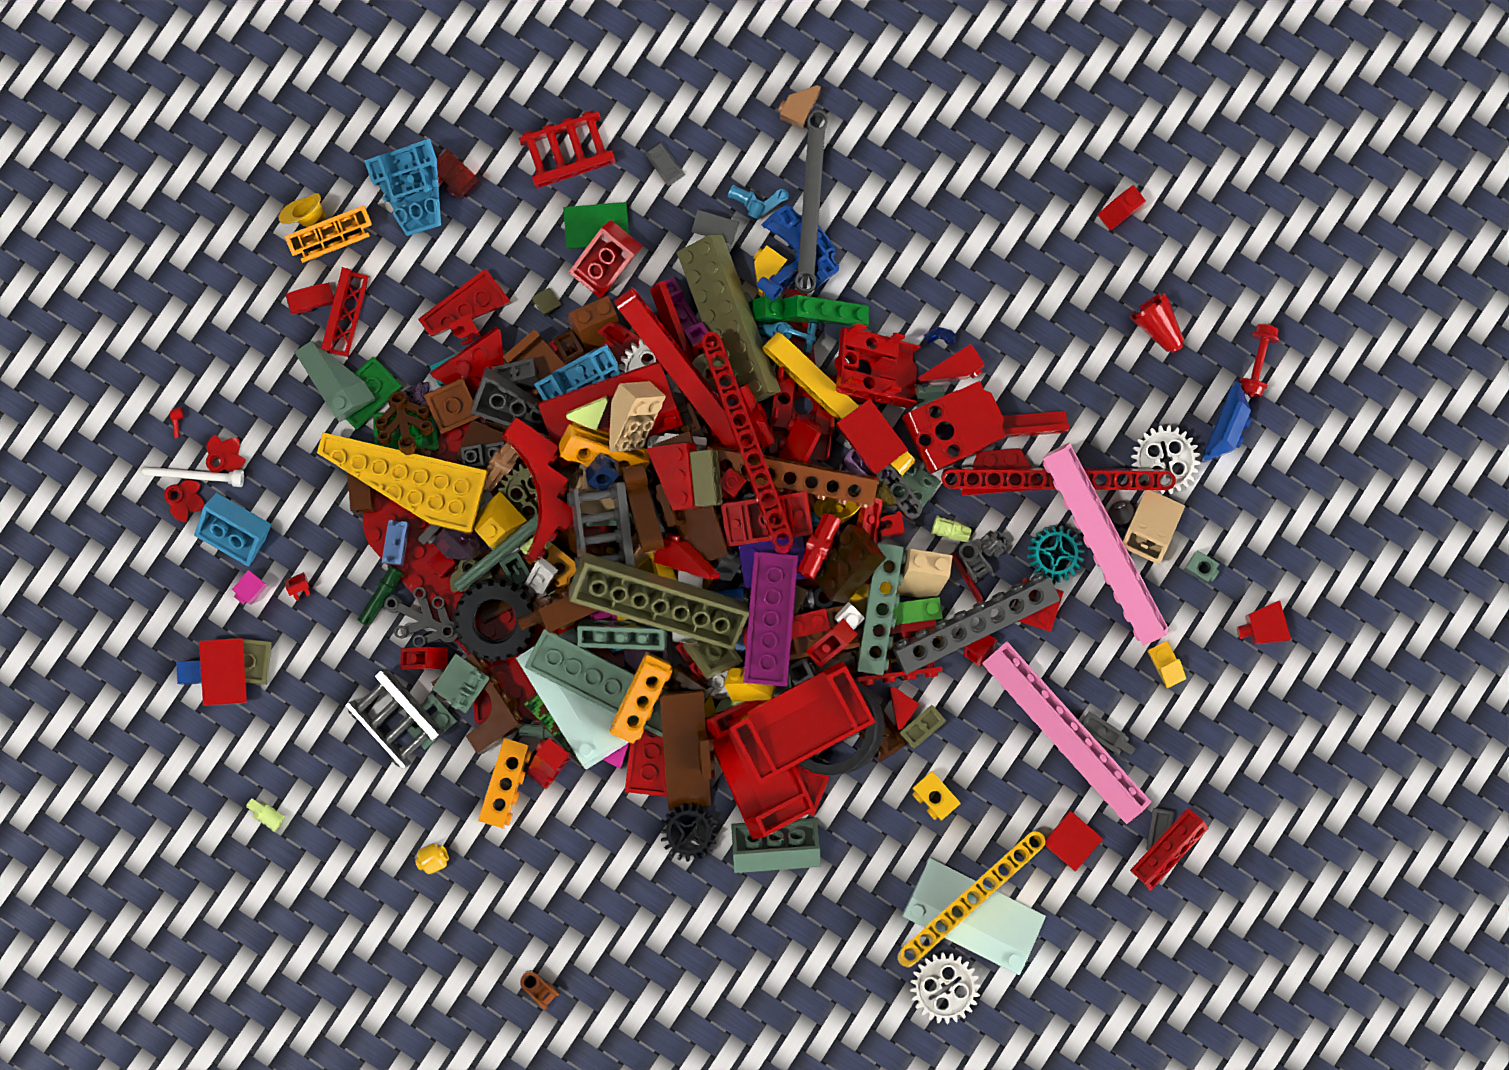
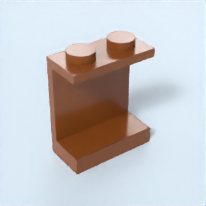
M535 329L503 356L507 364L534 358L539 369L537 374L540 380L566 365L545 343ZM537 388L530 389L537 398L540 396Z

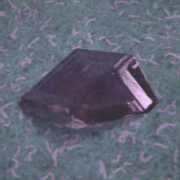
M420 382L405 389L410 402L419 406L427 403L424 394L429 392V382Z

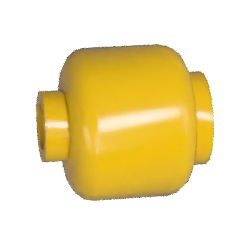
M432 843L418 850V858L415 859V862L420 871L423 870L427 874H432L446 867L449 856L443 845Z

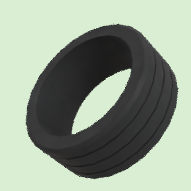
M854 680L875 723L866 728L865 738L861 747L852 757L838 764L826 763L813 755L798 763L802 768L815 774L826 776L848 774L859 770L869 763L878 752L883 741L885 729L884 715L880 703L874 694L862 683Z

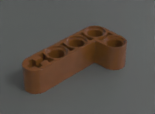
M639 463L622 467V481L625 482L626 497L642 553L664 548L662 534L648 489L644 464Z

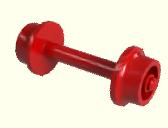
M1269 323L1257 324L1255 332H1252L1251 336L1260 340L1250 379L1241 378L1239 381L1244 394L1250 398L1262 397L1264 389H1267L1268 385L1259 381L1268 343H1279L1280 340L1278 338L1279 329L1271 326Z

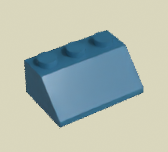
M216 492L204 505L194 536L249 567L266 540L271 524Z

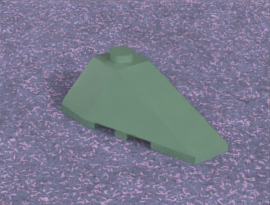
M310 341L295 351L304 369L339 422L375 400L362 379L329 353L322 350L315 342Z

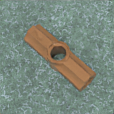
M505 443L502 448H499L490 459L489 465L484 469L488 472L484 490L492 492L502 477L506 476L516 464L519 455L509 444Z

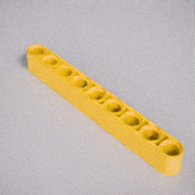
M776 332L762 347L763 351L779 367H784V371L830 415L835 416L838 422L859 407L848 395L838 393L836 391V384L783 334ZM907 451L889 465L902 477L915 463V459Z
M1037 831L1031 832L900 950L898 953L899 963L904 967H911L1044 847L1045 838L1043 834ZM1029 839H1035L1038 842V847H1032ZM1014 853H1020L1023 861L1015 860ZM998 867H1005L1008 874L1005 876L1001 875ZM983 880L991 882L992 889L984 888ZM967 895H974L977 902L974 904L970 903L967 900ZM952 908H956L961 912L960 918L952 915ZM937 922L944 924L945 932H940L936 929ZM920 937H927L930 945L923 946L920 942ZM904 951H911L914 955V960H907L904 957Z

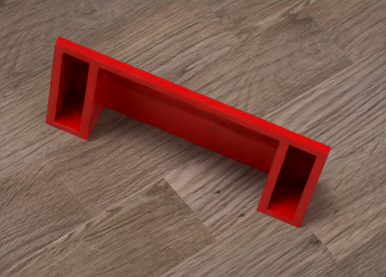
M657 361L539 402L538 406L551 442L559 447L558 444L568 425L573 424L574 421L567 419V412L604 396H607L609 400L597 428L610 432L611 401L620 383L650 381L666 396L647 437L682 426L681 413L661 363ZM559 448L557 449L556 453L558 454L557 457L561 464V467L576 462L567 461L563 457H560Z
M841 661L733 718L727 723L759 784L872 725L875 723V720L846 665Z
M767 700L742 701L705 718L707 736L712 738L713 752L752 839L766 837L815 811L796 765L759 784L729 728L728 721Z

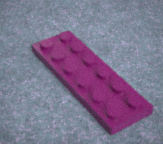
M754 552L743 683L787 686L798 564L797 555Z

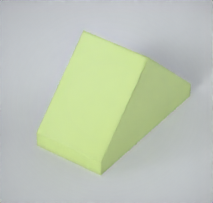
M604 396L567 412L566 417L571 421L596 430L609 399L607 396Z

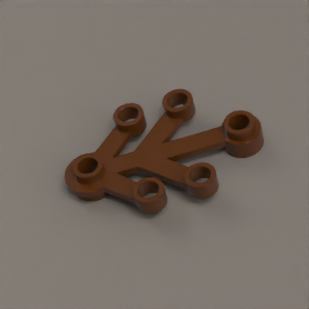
M399 391L390 396V407L381 417L375 420L377 430L383 431L378 434V440L382 446L389 445L392 442L391 435L400 426L402 438L398 441L399 449L405 455H412L417 445L414 437L410 436L408 424L419 428L423 435L431 434L433 432L432 423L430 421H423L430 417V411L427 406H419L410 402L409 397L404 392ZM405 409L417 413L418 418L406 414ZM397 412V417L389 425L388 420Z

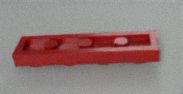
M826 608L793 615L791 639L831 630ZM748 626L743 627L742 630L745 648L747 645Z

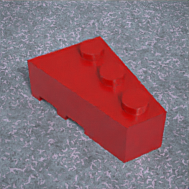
M680 443L646 448L672 510L683 511L703 508L695 507L690 452H697L696 443Z
M550 738L547 740L542 739L535 749L538 752L535 754L526 773L545 789L549 787L572 758L569 752Z

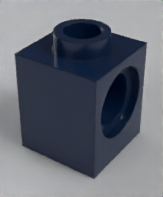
M599 453L585 470L587 484L599 490H607L620 475L618 461L602 453Z

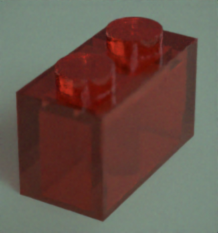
M448 149L437 159L438 183L444 182L448 186L446 190L454 198L458 196L462 200L479 183L478 177Z

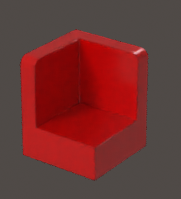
M989 634L964 646L963 656L978 667H981L982 663L995 652L997 639Z

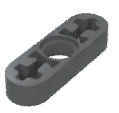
M888 465L876 474V477H879L878 483L884 487L883 490L903 516L909 520L918 518L922 512V505L895 469ZM882 471L885 473L889 471L891 473L889 478L892 482L895 479L898 481L890 489L887 487L890 484L889 480L881 478ZM895 487H902L905 491L904 497H895L893 489ZM908 496L911 498L908 500L909 505L917 507L915 510L916 514L907 512L909 507L906 503L903 506L900 504Z

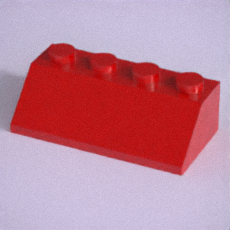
M797 414L795 419L791 418L786 429L789 431L786 437H781L777 448L780 450L777 456L773 455L772 457L807 463L821 435V425ZM787 472L785 479L788 482L796 481V475L793 472ZM784 489V491H776V492H777V494H782V493H787V494H789V493H792L793 490Z

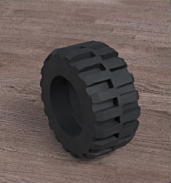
M494 577L476 582V584L470 586L464 592L455 608L453 619L455 634L458 635V640L461 645L465 646L466 651L470 654L473 653L477 656L476 658L481 660L488 659L491 662H495L496 660L504 661L512 656L515 657L528 646L535 631L536 624L521 631L517 620L512 632L502 639H489L478 631L475 624V614L479 606L488 600L497 599L506 602L513 609L515 618L534 611L531 603L533 600L530 599L527 591L523 590L519 584L510 582L505 578L495 579Z

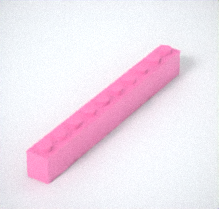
M1070 442L1048 452L1043 458L1044 468L1054 478L1053 484L1056 490L1062 493L1066 509L1071 510L1075 526L1081 529L1086 546L1092 549L1094 561L1098 567L1101 566L1105 582L1111 585L1116 602L1123 607L1126 621L1131 622L1135 638L1141 641L1144 646L1166 636L1169 628Z
M1007 641L982 663L988 672L996 678L1001 686L1014 698L1016 703L1030 716L1032 721L1040 727L1045 735L1058 747L1060 752L1067 757L1126 824L1145 810L1151 803L1150 799Z

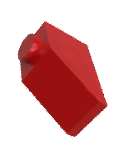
M1132 185L1101 210L1097 216L1108 230L1111 231L1143 207L1146 200L1136 187Z
M843 618L816 641L806 653L819 667H822L845 648L858 634Z
M401 648L400 670H445L448 666V648Z

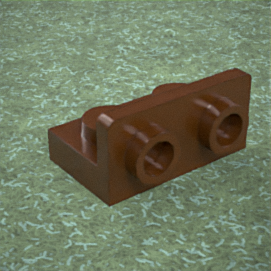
M883 709L885 725L883 741L878 752L874 755L879 762H882L907 745ZM866 728L858 731L862 740L865 738Z

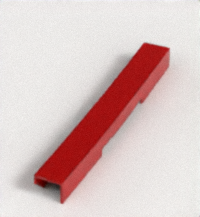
M955 552L949 554L953 555L952 562L977 603L981 602L983 598Z

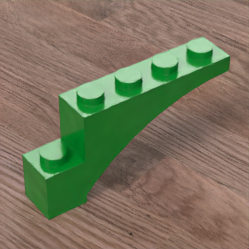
M795 295L785 299L777 298L774 301L766 296L753 299L752 315L754 320L758 322L821 323L854 326L855 323H859L869 327V306L802 295Z

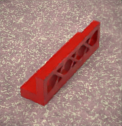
M342 267L321 347L327 353L349 358L369 280L368 275L355 273L351 269ZM352 277L362 279L361 288L353 292L350 287ZM354 296L357 306L348 312L345 302ZM349 317L352 322L351 328L343 332L339 326L340 321ZM342 337L347 343L345 352L334 349L335 341Z
M1066 411L1003 416L1002 428L1006 435L1005 438L1067 433L1070 430Z
M1187 808L1130 869L1131 873L1151 891L1209 829L1204 820L1190 808Z

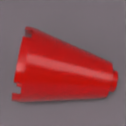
M1165 292L1161 296L1158 294L1140 305L1138 313L1134 310L1130 314L1132 321L1166 352L1171 351L1175 353L1183 347L1184 338Z

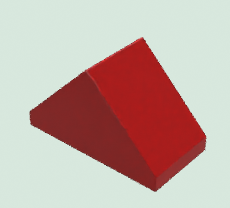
M890 687L889 691L897 730H902L919 706V703L897 688Z

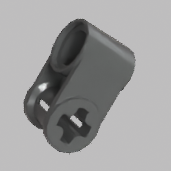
M966 542L958 548V558L975 584L986 574L993 573L992 567L975 544ZM964 547H970L973 550L971 558L963 556L962 550Z

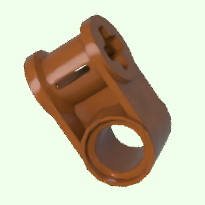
M526 971L520 979L521 987L545 1011L548 1009L547 1005L556 996L559 997L561 995L535 971ZM532 975L535 977L536 984L533 987L525 985L524 978L526 976ZM548 992H550L545 999H542Z

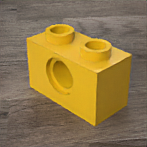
M933 771L912 788L914 790L912 794L920 804L924 802L929 807L926 811L934 820L938 818L942 821L961 804ZM932 791H937L941 797L940 801L936 804L929 800V794Z

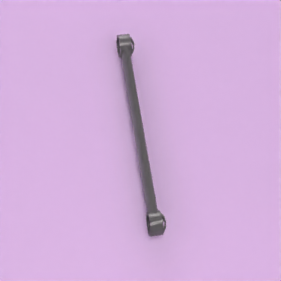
M821 110L810 112L807 118L808 141L798 275L795 279V288L802 294L811 293L816 286L815 263L825 129L828 124V116ZM815 116V127L810 123V118ZM820 116L825 120L822 127H819ZM804 276L803 288L798 284V279ZM808 277L813 280V285L809 289H807Z

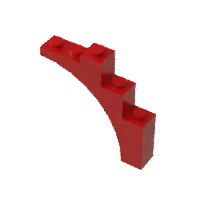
M516 417L511 421L501 439L509 444L524 461L532 476L537 492V528L532 544L524 557L528 561L533 562L536 559L540 560L545 554V545L548 541L552 542L558 534L556 529L561 532L567 528L570 530L574 526L572 507L557 498V496L561 497L568 488L565 485L568 479L547 465L548 463L552 465L558 456L556 451L559 447Z

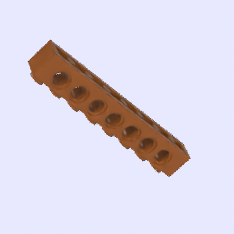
M711 444L707 447V450L718 451L720 476H723L727 471L721 464L722 460L727 459L732 462V469L746 479V481H749L747 473L743 471V462L738 450ZM763 455L767 467L775 471L772 481L776 491H784V489L793 490L792 493L807 491V493L814 494L813 497L826 500V497L835 498V502L847 504L848 501L856 502V506L862 508H869V505H874L879 477ZM751 458L748 461L751 465H757L760 462L757 458ZM793 472L796 475V481L788 482L785 479V474ZM814 476L818 484L816 486H809L806 478ZM758 478L755 482L758 485H763L767 481L764 478ZM831 480L839 484V488L835 491L830 490L827 486V483ZM855 484L859 486L860 493L857 495L851 494L848 489L850 485Z

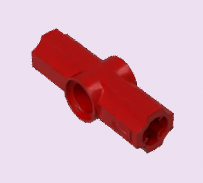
M743 384L739 386V390L760 448L763 449L774 443L776 438L767 423V415L761 404H757L748 384ZM740 419L741 423L744 425L745 421L743 419Z
M827 513L823 514L815 533H812L807 542L806 552L797 569V573L806 578L815 579L823 560L828 557L831 551L833 539L841 524V520L836 516Z

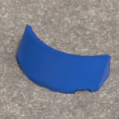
M785 205L776 210L761 225L763 228L781 237L796 253L800 249L802 215L796 213L792 206ZM819 225L816 256L819 259L816 261V286L814 290L839 271V265L834 260L836 255L834 246ZM810 278V283H811V286H812V285H813V280Z

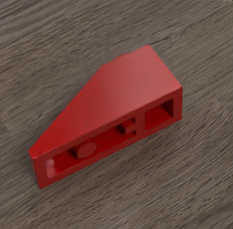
M972 344L919 376L917 383L927 384L965 380L970 376L974 379L983 373L981 369L984 368L985 364Z
M671 533L662 537L664 548L655 551L654 563L708 580L720 577V573L688 541L681 540L679 535Z

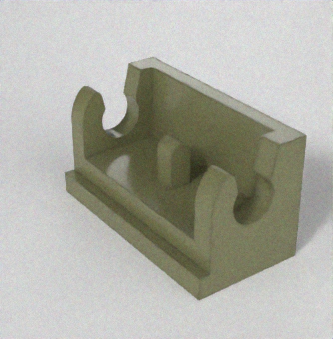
M931 705L905 727L900 734L914 751L946 723V720Z

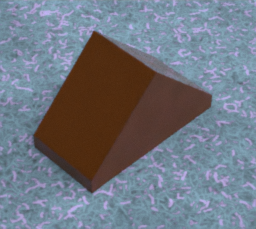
M572 329L553 338L566 364L585 354Z

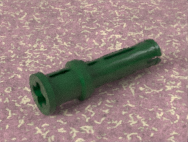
M392 564L387 566L388 570L384 577L378 580L377 590L357 619L368 627L389 593L396 590L395 586L399 579L405 576L402 570Z

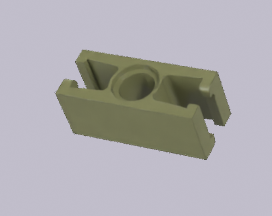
M718 451L690 452L695 507L723 505Z

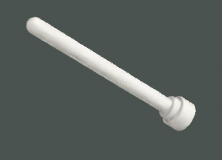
M143 467L141 473L146 476L222 481L232 484L233 487H242L244 483L243 470H233V472L230 471L229 473Z

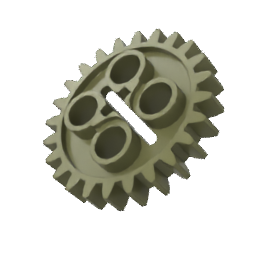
M521 462L519 468L513 466L512 472L506 475L507 478L501 480V483L505 486H500L498 490L503 492V495L529 521L538 514L537 492L535 485L531 481L532 476L524 462ZM514 488L520 489L523 496H517ZM565 491L561 497L557 496V498L566 503V500L562 497H565L568 492ZM534 493H535V494H536V497H532V498H531V497H530V494H534ZM526 506H532L535 513L530 514L526 510Z

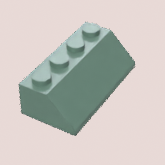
M817 818L798 819L766 837L752 839L745 823L731 824L734 873L821 867Z

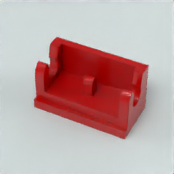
M469 313L448 324L454 337L457 336L458 339H463L468 336L466 340L461 342V345H468L481 338Z
M897 511L893 515L884 516L879 523V526L885 525V529L881 530V534H879L880 541L902 537L905 533L901 511Z

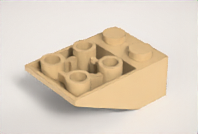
M650 381L619 384L611 401L610 452L641 450L666 397Z
M1145 490L1122 539L1126 549L1160 565L1185 505L1152 490Z

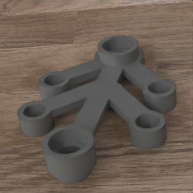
M417 587L413 591L414 597L418 599L422 613L402 604V600L395 595L388 596L384 601V607L387 611L391 613L400 612L418 621L407 626L399 625L395 627L394 635L397 638L404 639L411 633L429 627L436 630V632L426 636H414L412 642L415 647H425L426 644L440 639L449 643L458 638L454 630L455 624L449 620L444 598L436 596L432 600V606L438 610L441 623L433 619L427 600V591L422 587ZM423 590L424 594L419 598L417 592ZM438 599L442 600V605L440 607L436 606V601ZM391 600L395 601L394 607L389 606ZM400 628L404 629V634L402 636L398 635V630ZM446 628H451L450 635H445ZM418 638L423 639V643L421 645H417L416 643Z

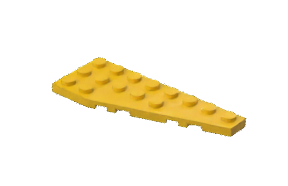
M322 432L317 450L320 456L427 523L472 534L488 475L486 470L418 454L405 455L400 450Z

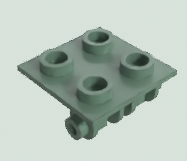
M915 464L901 477L921 503L922 509L941 482ZM896 479L893 482L890 480V484L887 487L890 489L898 481ZM895 487L893 494L898 498H902L905 495V491L902 487ZM908 496L904 503H907L909 505L908 500H910L911 498Z
M455 654L432 690L449 701L453 708L460 709L466 714L490 678L458 654Z

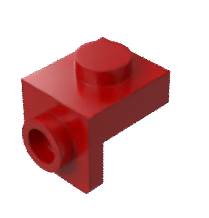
M731 468L721 478L722 499H729L730 501L733 500L746 482V479Z

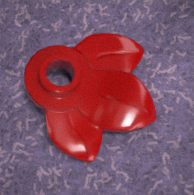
M214 435L208 441L206 448L209 455L206 458V466L211 472L220 473L223 470L233 472V470H238L245 464L246 460L238 455L240 450V440L238 438H230L222 442L218 436ZM215 459H220L221 463L219 466H214L213 462Z
M186 480L180 485L173 484L168 486L164 492V498L170 504L171 514L181 522H187L189 512L203 510L204 501L196 494L200 488L198 482ZM173 492L179 493V497L177 499L172 498Z

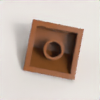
M608 296L569 312L567 319L585 354L601 347L607 340L596 331L610 322L619 323L618 316Z

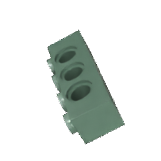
M581 619L577 626L578 647L664 650L667 645V630L637 621Z

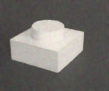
M849 602L834 616L838 622L844 618L853 629L865 619Z

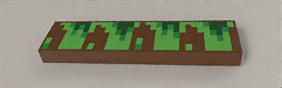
M536 691L523 705L582 766Z

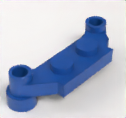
M799 250L795 254L794 258L796 260L789 266L785 265L777 275H772L769 279L763 276L758 281L757 287L765 292V296L772 301L777 299L782 291L795 282L798 275Z

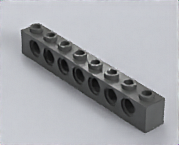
M1042 573L1036 574L1031 577L1030 581L1024 584H1015L1011 587L1012 590L1008 592H999L993 595V599L987 602H978L968 611L962 610L955 613L954 617L949 620L938 621L934 624L935 627L919 630L915 633L916 636L897 641L896 645L891 648L901 670L908 674L1060 601L1051 577ZM1036 589V596L1029 599V593ZM1013 599H1017V605L1014 608H1010V602ZM994 608H998V614L995 617H990V612ZM979 617V623L972 627L971 621ZM959 626L960 632L952 636L953 628ZM940 636V642L937 645H933L934 637ZM921 645V651L918 654H913L914 647Z

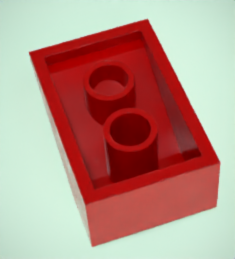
M610 219L601 227L568 273L601 299L643 246Z

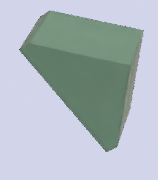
M516 551L500 560L499 563L510 582L519 584L521 588L526 587L525 582L530 572L520 553Z

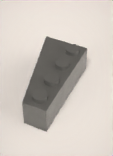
M485 367L472 402L470 413L509 426L511 421L517 417L551 441L538 403L542 401L490 368Z

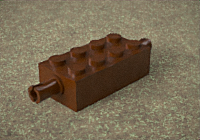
M564 584L557 587L554 593L549 595L544 593L535 598L536 601L531 602L534 611L516 618L521 631L540 623L550 633L598 610L571 602L568 592L570 585Z

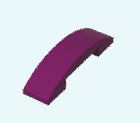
M672 277L664 280L688 344L691 346L701 342L702 337L708 330L703 322L699 323L685 301L683 291L675 278Z

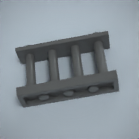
M616 480L608 490L580 494L578 488L569 487L570 493H567L568 505L572 506L578 557H575L576 569L583 552L586 553L585 545L611 541L619 543L620 551H617V554L598 557L635 568L625 482ZM606 498L614 500L615 508H612V511L581 515L580 502ZM612 519L617 523V530L612 533L584 537L582 524Z
M387 668L375 676L379 680L378 685L359 703L353 700L345 706L349 709V714L354 719H358L390 754L392 762L404 769L412 763L407 757L427 738L432 740L439 738L445 731ZM384 690H388L393 696V700L372 719L364 709ZM398 706H402L407 711V716L386 735L378 725ZM411 723H417L422 728L421 733L401 751L393 741Z

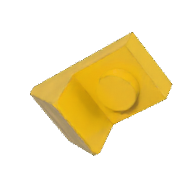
M1167 641L1147 651L1167 689L1186 679L1181 661L1176 659Z

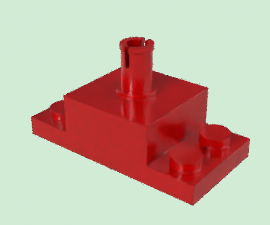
M807 491L777 494L792 537L812 535L814 532ZM768 497L762 502L765 505H771L774 503V500ZM748 498L721 505L727 547L771 541L756 498ZM774 517L770 520V523L778 525L781 523V520Z

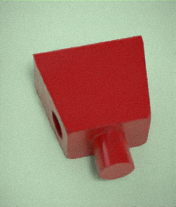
M1280 601L1246 615L1247 624L1237 627L1239 638L1251 636L1253 645L1291 640Z

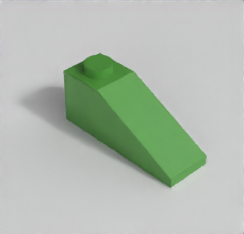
M940 598L901 602L893 610V615L896 616L895 625L943 619ZM887 605L877 606L876 612L879 615H884L888 609ZM877 624L874 627H882V625Z

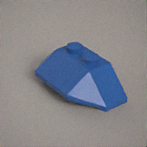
M1237 381L1231 386L1200 462H1208L1228 454L1241 446L1244 438L1241 436L1244 428H1248L1252 417L1249 416L1251 412L1250 406L1240 383Z

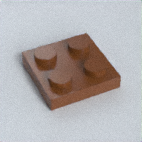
M463 377L424 394L441 434L480 417L470 413L473 399Z

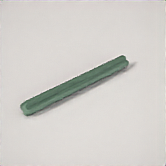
M538 514L454 581L455 587L460 592L464 591L534 534L537 528Z

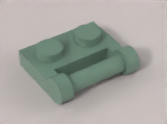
M433 693L427 696L428 699L421 704L426 711L433 705L438 709L431 717L445 732L458 722ZM411 723L406 729L415 738L421 733L422 728L419 726L415 729L412 726L413 723ZM427 738L420 745L426 750L439 738L434 740Z

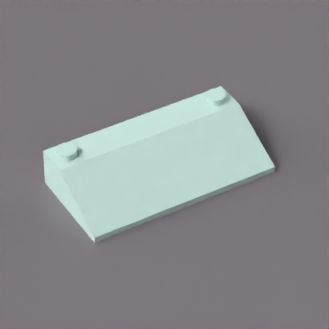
M574 628L559 634V636L578 645L577 632ZM534 647L516 657L585 769L590 768L629 743L609 732L610 725L616 715L615 713L524 668Z
M929 858L901 916L925 928L976 881ZM995 891L944 938L1020 975L1046 916ZM967 895V900L970 903L974 904L977 902L974 895ZM952 908V915L960 918L961 912L956 908ZM937 922L936 929L940 932H945L944 924Z

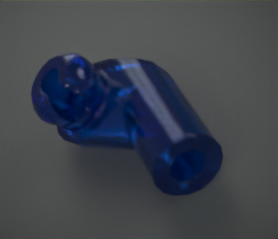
M938 327L923 335L927 344L937 339L945 340L947 345H951L956 341L955 333L943 327Z

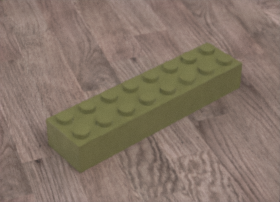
M708 235L677 251L701 320L708 332H716L720 336L738 387L748 384L757 403L781 392L769 357L762 349L764 346L723 235Z
M585 552L582 554L568 590L571 602L733 651L749 615L747 603Z

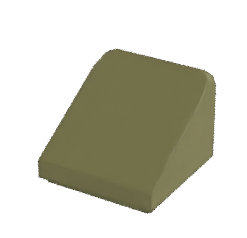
M550 288L532 297L533 302L544 317L562 305Z

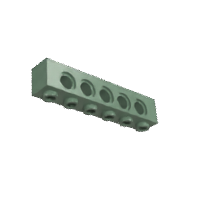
M876 543L886 559L872 574L869 585L856 670L883 675V672L887 671L889 666V658H886L887 649L891 650L893 637L889 635L890 629L895 627L896 616L893 615V610L899 604L900 594H896L897 585L901 586L903 573H900L901 564H905L906 552L903 551L904 547ZM887 560H891L894 563V569L889 573L883 569V564ZM883 582H889L891 585V590L887 594H883L880 591V585ZM880 603L887 605L888 609L884 615H879L876 612V607ZM877 624H881L884 627V633L881 636L873 634V627ZM872 646L880 647L881 653L878 657L873 658L870 656L869 650Z

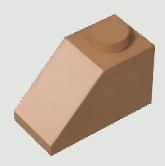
M816 85L789 95L787 101L782 100L778 109L781 112L780 119L803 129L808 115L820 94L821 87Z

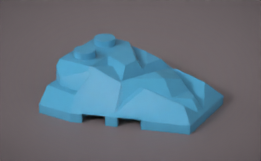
M430 139L364 160L374 186L378 185L384 193L382 197L384 202H389L393 207V216L406 236L441 226L437 159Z
M606 344L558 368L553 373L537 381L534 385L545 401L620 375L619 366Z

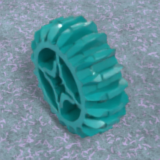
M1052 525L1051 532H1049L1047 527H1044V535L1039 531L1036 533L1039 540L1035 538L1030 540L1035 546H1028L1027 549L1033 551V554H1028L1027 558H1034V561L1029 563L1030 567L1034 565L1038 567L1033 571L1034 574L1041 570L1042 574L1049 575L1051 580H1053V576H1056V582L1060 583L1061 576H1063L1065 581H1068V572L1074 577L1076 572L1073 568L1077 570L1082 568L1077 562H1084L1085 559L1078 555L1084 554L1085 550H1078V547L1083 542L1075 543L1074 540L1078 538V535L1075 534L1071 538L1069 536L1072 532L1071 529H1068L1065 534L1063 533L1064 526H1060L1057 532L1055 525ZM1056 537L1053 547H1040L1044 540ZM1062 539L1069 543L1073 554L1063 549ZM1058 546V553L1061 552L1062 556L1055 560L1050 552H1053ZM1039 554L1049 559V569L1042 564ZM1059 561H1072L1065 570L1056 571Z

